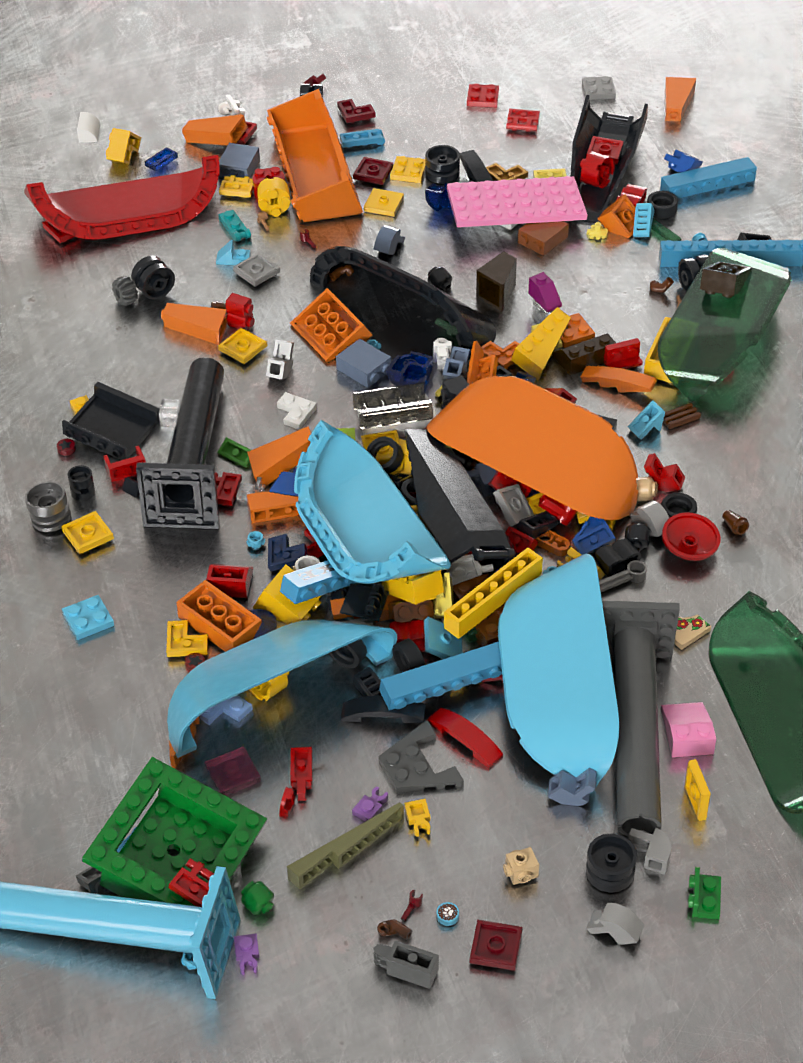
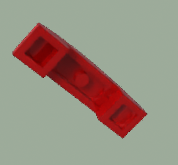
M440 708L427 719L430 725L441 734L446 731L472 750L473 757L488 768L503 756L498 746L482 730L453 711Z

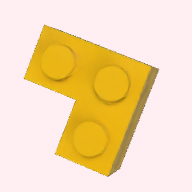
M113 128L109 135L110 143L106 150V159L129 165L132 152L138 153L141 137L131 131Z

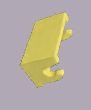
M449 572L444 573L442 577L444 593L437 595V598L433 599L435 619L444 618V612L454 605L452 578Z

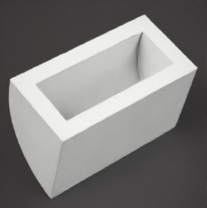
M80 112L77 127L79 143L98 142L101 124L99 119L89 112Z

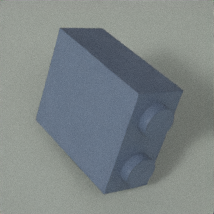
M229 143L219 160L220 172L218 177L224 178V176L236 175V177L244 178L248 176L251 178L260 161L259 147Z
M359 339L336 356V368L368 388L391 371V356Z

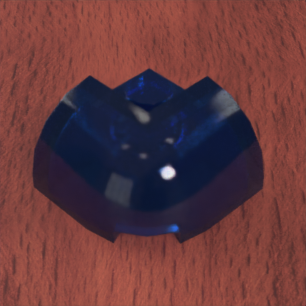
M444 183V186L432 184L425 190V199L432 209L440 211L443 207L452 209L447 192V184L449 183Z
M413 351L410 354L397 355L386 370L388 379L401 390H404L406 386L420 390L424 383L427 384L430 378L434 357Z

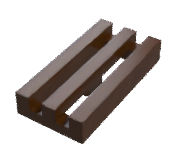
M692 403L665 412L663 423L670 430L700 419L701 413L697 412L696 407L693 408Z

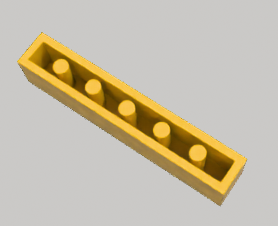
M526 548L444 612V629L456 638H461L502 606L519 587L539 577L542 574L543 557L530 548Z

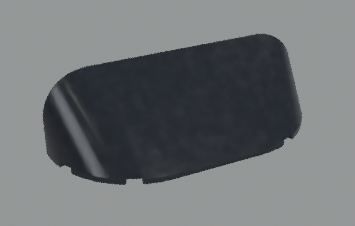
M345 246L331 247L315 259V265L311 268L310 283L320 288L327 286V278L331 268L346 263L359 266L417 293L430 301L434 306L439 304L444 309L443 315L451 326L455 325L458 331L456 338L461 348L470 349L471 351L473 341H478L479 345L483 346L489 341L494 342L496 338V328L493 322L483 314L427 281L361 250Z

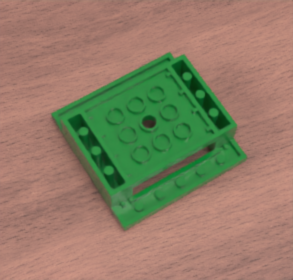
M151 757L83 855L82 862L101 871L100 885L121 897L195 906L168 888L169 883L183 867L190 872L191 869L186 867V863L191 858L197 863L200 861L205 864V868L215 873L217 866L226 867L230 881L266 824L267 818L162 761ZM159 788L158 796L151 805V807L148 809V811L146 812V814L144 815V817L142 818L134 832L131 834V836L129 837L119 853L116 852V850L118 849L126 835L129 833V831L131 830V828L133 827V825L135 824V822L137 821V819L139 818V816L141 815V813L146 808V806L148 805V803L150 802V800ZM173 848L178 850L179 855L171 856L167 851ZM200 875L197 876L198 878H200V879H202L203 881H205L206 883H208V880H207V879L203 878V877L200 876Z

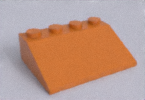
M328 288L290 322L326 362L335 359L339 353L357 340L362 339L366 342L373 336L365 325Z

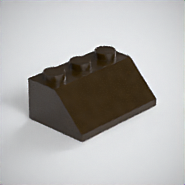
M606 333L555 351L552 356L571 376L584 371L586 366L604 364L605 346L615 344L616 342Z

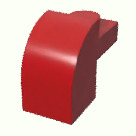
M655 453L649 454L644 469L649 475L648 477L657 482L658 491L673 492L681 490L685 476L679 466L673 464L664 467Z

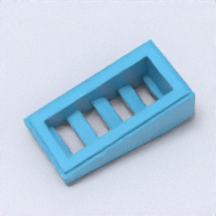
M652 203L636 204L633 237H650L654 216Z

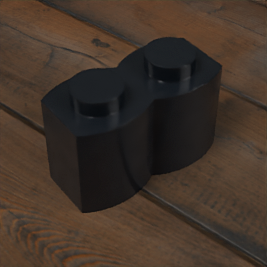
M627 538L617 540L613 545L601 547L595 553L596 564L608 577L622 572L624 569H627L629 562L634 560L640 561L641 552Z

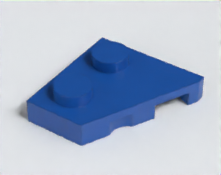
M591 516L572 539L577 552L582 555L591 554L599 548L616 541L606 521Z

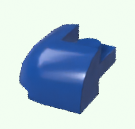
M675 150L673 155L666 153L664 160L669 161L668 168L679 173L700 168L703 163L700 159L679 150Z

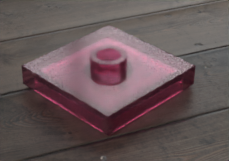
M244 746L205 761V767L219 793L225 796L261 782V776Z

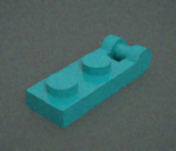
M234 210L218 214L219 220L235 242L241 241L243 238H251L249 228H246Z

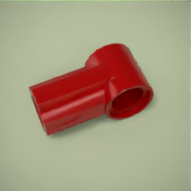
M544 494L538 503L539 507L552 514L565 526L569 525L578 512Z

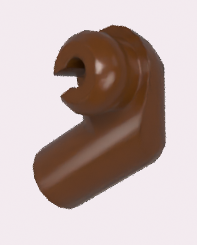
M347 264L334 270L329 277L332 281H335L344 273L347 276H351L355 270L351 265Z
M667 277L663 283L653 280L650 282L649 288L652 292L664 293L674 281L670 277Z
M395 919L383 921L377 926L380 935L391 936L398 934L405 940H408L413 932Z

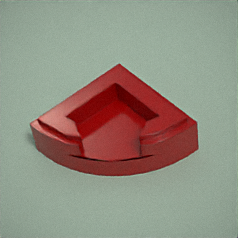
M285 788L280 804L279 817L287 819L293 808L295 796L292 788Z

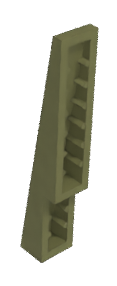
M400 802L291 863L287 866L288 879L300 890L332 864L340 869L404 819V805Z

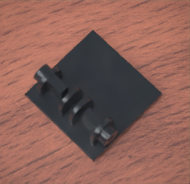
M382 582L374 583L372 588L351 583L340 613L379 622L389 591H385Z

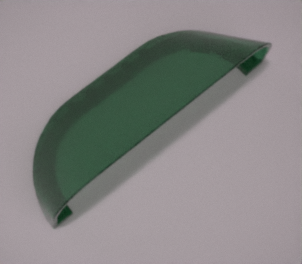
M716 248L710 252L658 342V357L663 371L691 403L706 394L708 386L713 382L719 384L747 357L746 349L750 346H755L761 339L792 279L790 276L791 271L787 267L727 248ZM720 261L752 267V271L740 292L728 298L723 297L721 293L707 294L705 290H700L703 268Z
M748 591L716 623L709 642V658L773 801L786 812L802 814L803 633L778 609L772 612L767 608V601Z

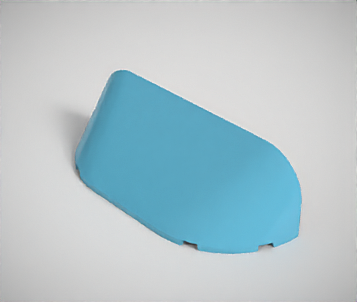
M320 420L308 438V441L311 443L307 451L302 452L295 474L294 492L298 494L296 507L302 521L332 567L341 576L362 584L449 569L451 564L448 557L380 463L350 436Z
M583 554L522 585L512 593L499 617L498 639L507 716L511 728L516 729L521 737L519 742L538 764L553 775L563 770L577 777L588 768L595 770L597 786L609 770L616 753L619 737V712L597 566L592 555Z
M324 619L303 620L282 626L202 662L192 669L179 683L169 704L167 716L169 740L177 758L196 750L197 745L192 737L190 724L214 705L359 639L366 646V657L375 666L380 665L393 658L392 648L397 642V633L391 628Z

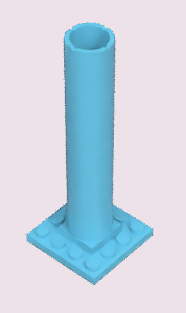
M217 866L214 875L210 876L209 891L203 897L202 907L0 881V928L193 954V962L197 966V974L202 981L201 986L204 988L207 998L216 999L233 947L234 936L237 934L241 921L226 867Z

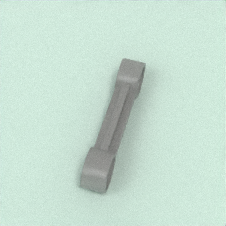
M639 560L629 562L627 570L600 580V591L603 592L629 580L635 583L644 581L647 572L646 564ZM632 570H640L642 572L634 573Z

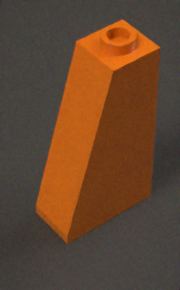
M666 77L664 89L665 121L681 122L695 93L696 78Z
M232 115L189 120L183 127L182 133L187 143L228 146L229 143L236 144L248 127L244 115Z
M167 303L165 309L161 311L164 327L217 345L221 343L228 325L226 309Z
M309 426L247 452L254 478L261 489L275 481L281 472H288L298 465L301 453L306 452L311 443L308 441L312 433Z

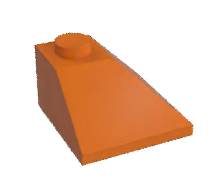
M624 194L606 208L598 217V220L604 228L608 229V232L630 238L633 235L636 208L626 194Z

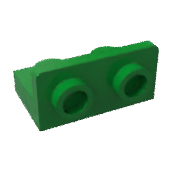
M695 867L694 875L689 876V888L693 889V894H689L688 907L692 908V917L719 920L721 876L700 874V867Z

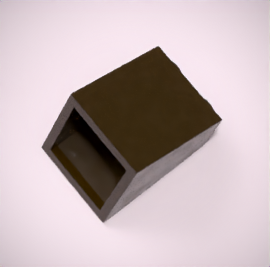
M503 251L477 269L476 297L502 312L516 285L517 258Z

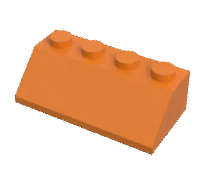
M206 580L176 602L178 618L188 620L190 627L201 635L207 634L208 640L225 652L253 640L262 623V619Z

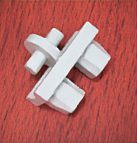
M226 95V102L221 103L218 107L221 115H245L244 108H240V102L233 100L230 95Z
M438 338L433 342V363H437V369H444L446 359L450 358L451 341L445 338Z

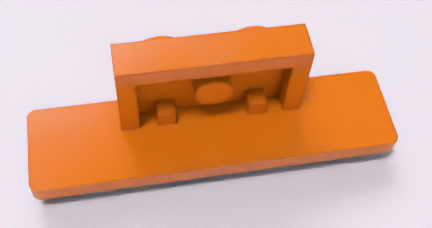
M473 341L469 371L467 372V383L469 385L478 380L496 376L498 358L496 354L484 357V351L478 341Z

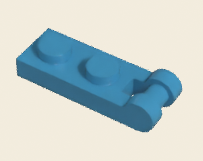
M381 129L340 134L343 148L376 143L377 145H383L385 143Z

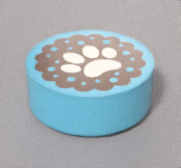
M450 902L440 904L436 911L438 922L444 926L456 924L459 920L458 907Z

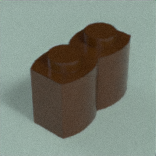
M403 600L390 602L388 604L389 618L397 622H408L414 618L419 620H425L427 617L431 618L434 616L433 601L425 600L416 605Z

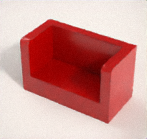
M135 446L137 456L110 463L108 456L103 455L105 469L111 482L137 475V463H146L140 446Z

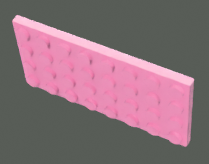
M574 176L484 182L471 181L466 183L454 182L447 184V192L457 227L587 220V212Z

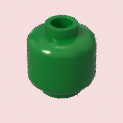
M251 881L241 891V903L253 915L260 913L265 915L274 906L272 903L274 893L262 881Z

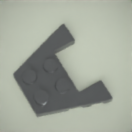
M428 720L424 721V723L378 756L379 763L396 793L421 791L425 787L436 786L437 789L445 788V785H456V787L464 785V780L455 766L435 774L420 750L419 745L436 739V733Z

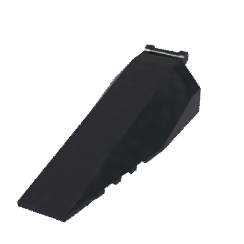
M586 95L573 139L570 177L574 176L587 212V220L578 221L600 222L598 217L608 208L638 147L648 116L647 103L644 105L642 116L634 121L633 115L609 114L606 111H603L602 118H600L591 109L589 95ZM593 136L624 141L618 163L615 164L613 175L610 174V182L605 188L592 186L580 181L582 169L580 168V163L582 159H586Z
M405 429L406 445L409 452L408 457L412 466L411 475L414 478L413 487L416 490L415 499L418 517L446 554L450 564L452 565L454 561L469 552H472L475 561L502 559L504 565L515 558L517 553L512 542L452 448L434 438L427 429ZM448 569L441 570L442 577H443V574L446 573Z

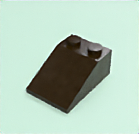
M718 261L703 268L700 290H705L707 294L721 293L723 297L731 298L740 292L752 271V267Z

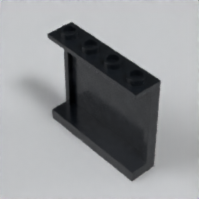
M97 382L94 385L93 396L69 422L66 420L62 421L63 434L117 459L125 460L136 450L135 446H139L160 422V408L101 382Z

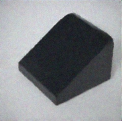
M137 475L126 477L122 488L123 491L134 497L139 496Z

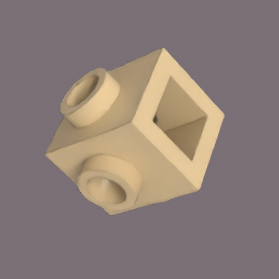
M529 847L506 854L503 870L506 877H510L513 885L527 883L531 879L538 878L539 863L532 848Z

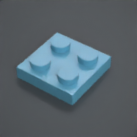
M99 595L62 608L63 616L77 640L114 626V621Z

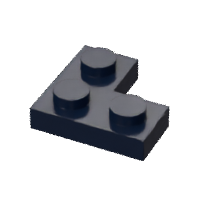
M287 534L268 538V568L270 571L282 569L285 564L289 567L295 566V562L300 557L307 556L305 543L289 547Z

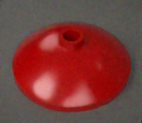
M696 513L676 514L665 522L662 530V539L667 549L685 560L700 561L711 557L718 550L721 541L716 525L708 518Z

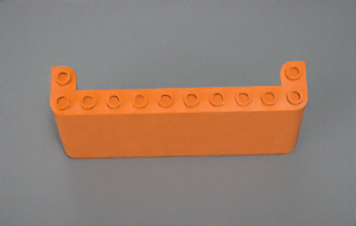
M314 90L268 109L269 116L266 118L269 125L274 127L272 131L293 198L291 203L293 208L297 210L296 213L299 220H303L305 223L363 213L336 128L320 90Z

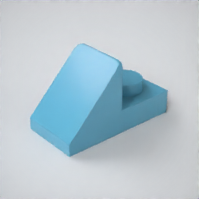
M232 239L218 251L216 265H237L251 257V251L234 249Z
M652 400L628 425V428L642 440L653 427L661 431L665 411Z

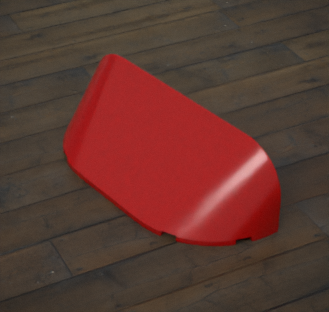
M218 155L202 157V167L182 173L47 194L43 182L26 184L24 193L49 224L61 232L77 238L102 240L164 230L187 223L206 208L217 188L220 172Z

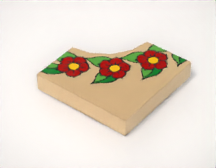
M699 615L685 618L678 617L674 644L683 650L710 632L711 625Z

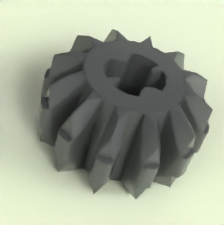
M121 276L114 280L112 291L116 301L124 306L133 304L138 299V291L134 281L129 276Z

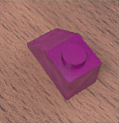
M544 272L529 277L528 294L547 313L555 310L557 307H562V302L554 282Z

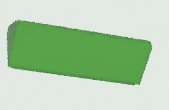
M226 437L217 453L245 468L251 465L247 453L251 449Z

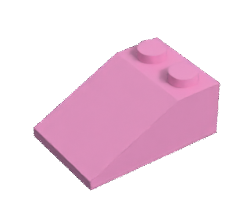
M703 702L661 705L671 758L714 755L716 744L715 731Z

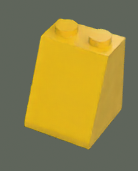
M285 564L263 590L253 609L288 625L308 620L311 616L309 614L311 609L315 612L322 602L319 601L321 596L294 604L280 592L283 575L294 572L293 569Z

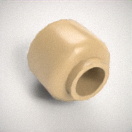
M651 477L636 478L637 502L652 501L658 493L657 482H654Z

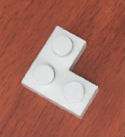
M285 392L278 400L277 408L289 412L283 419L284 425L300 430L317 409V403Z

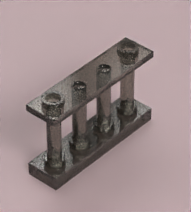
M424 382L352 392L354 410L359 412L361 429L433 419V405L431 399L425 400Z

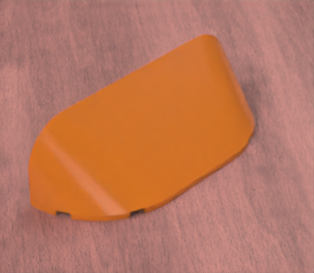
M492 376L478 380L464 388L427 424L428 432L440 442L580 513L604 520H619L634 513L638 498V490H636L638 473L633 455L622 436L619 437L612 429L613 426L599 415L527 380L514 376Z

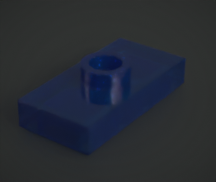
M166 147L144 161L145 166L157 172L178 158V153Z

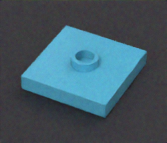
M430 617L424 620L425 652L442 659L463 653L462 637L456 638L444 629V623Z

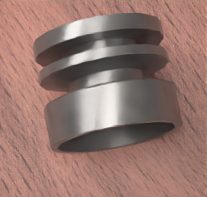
M51 481L41 482L32 486L27 491L25 501L35 529L42 532H53L61 529L62 525L69 523L71 511L67 503L65 489L61 484Z

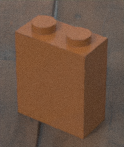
M564 221L526 223L518 229V243L544 256L568 238L569 224Z

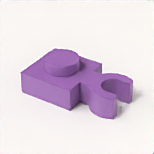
M375 787L372 790L371 797L364 795L352 809V815L366 822L380 814L383 810L382 804L388 801V792L378 796L379 787Z
M257 933L234 936L236 961H240L241 974H245L246 966H252L254 973H257L256 958H259Z

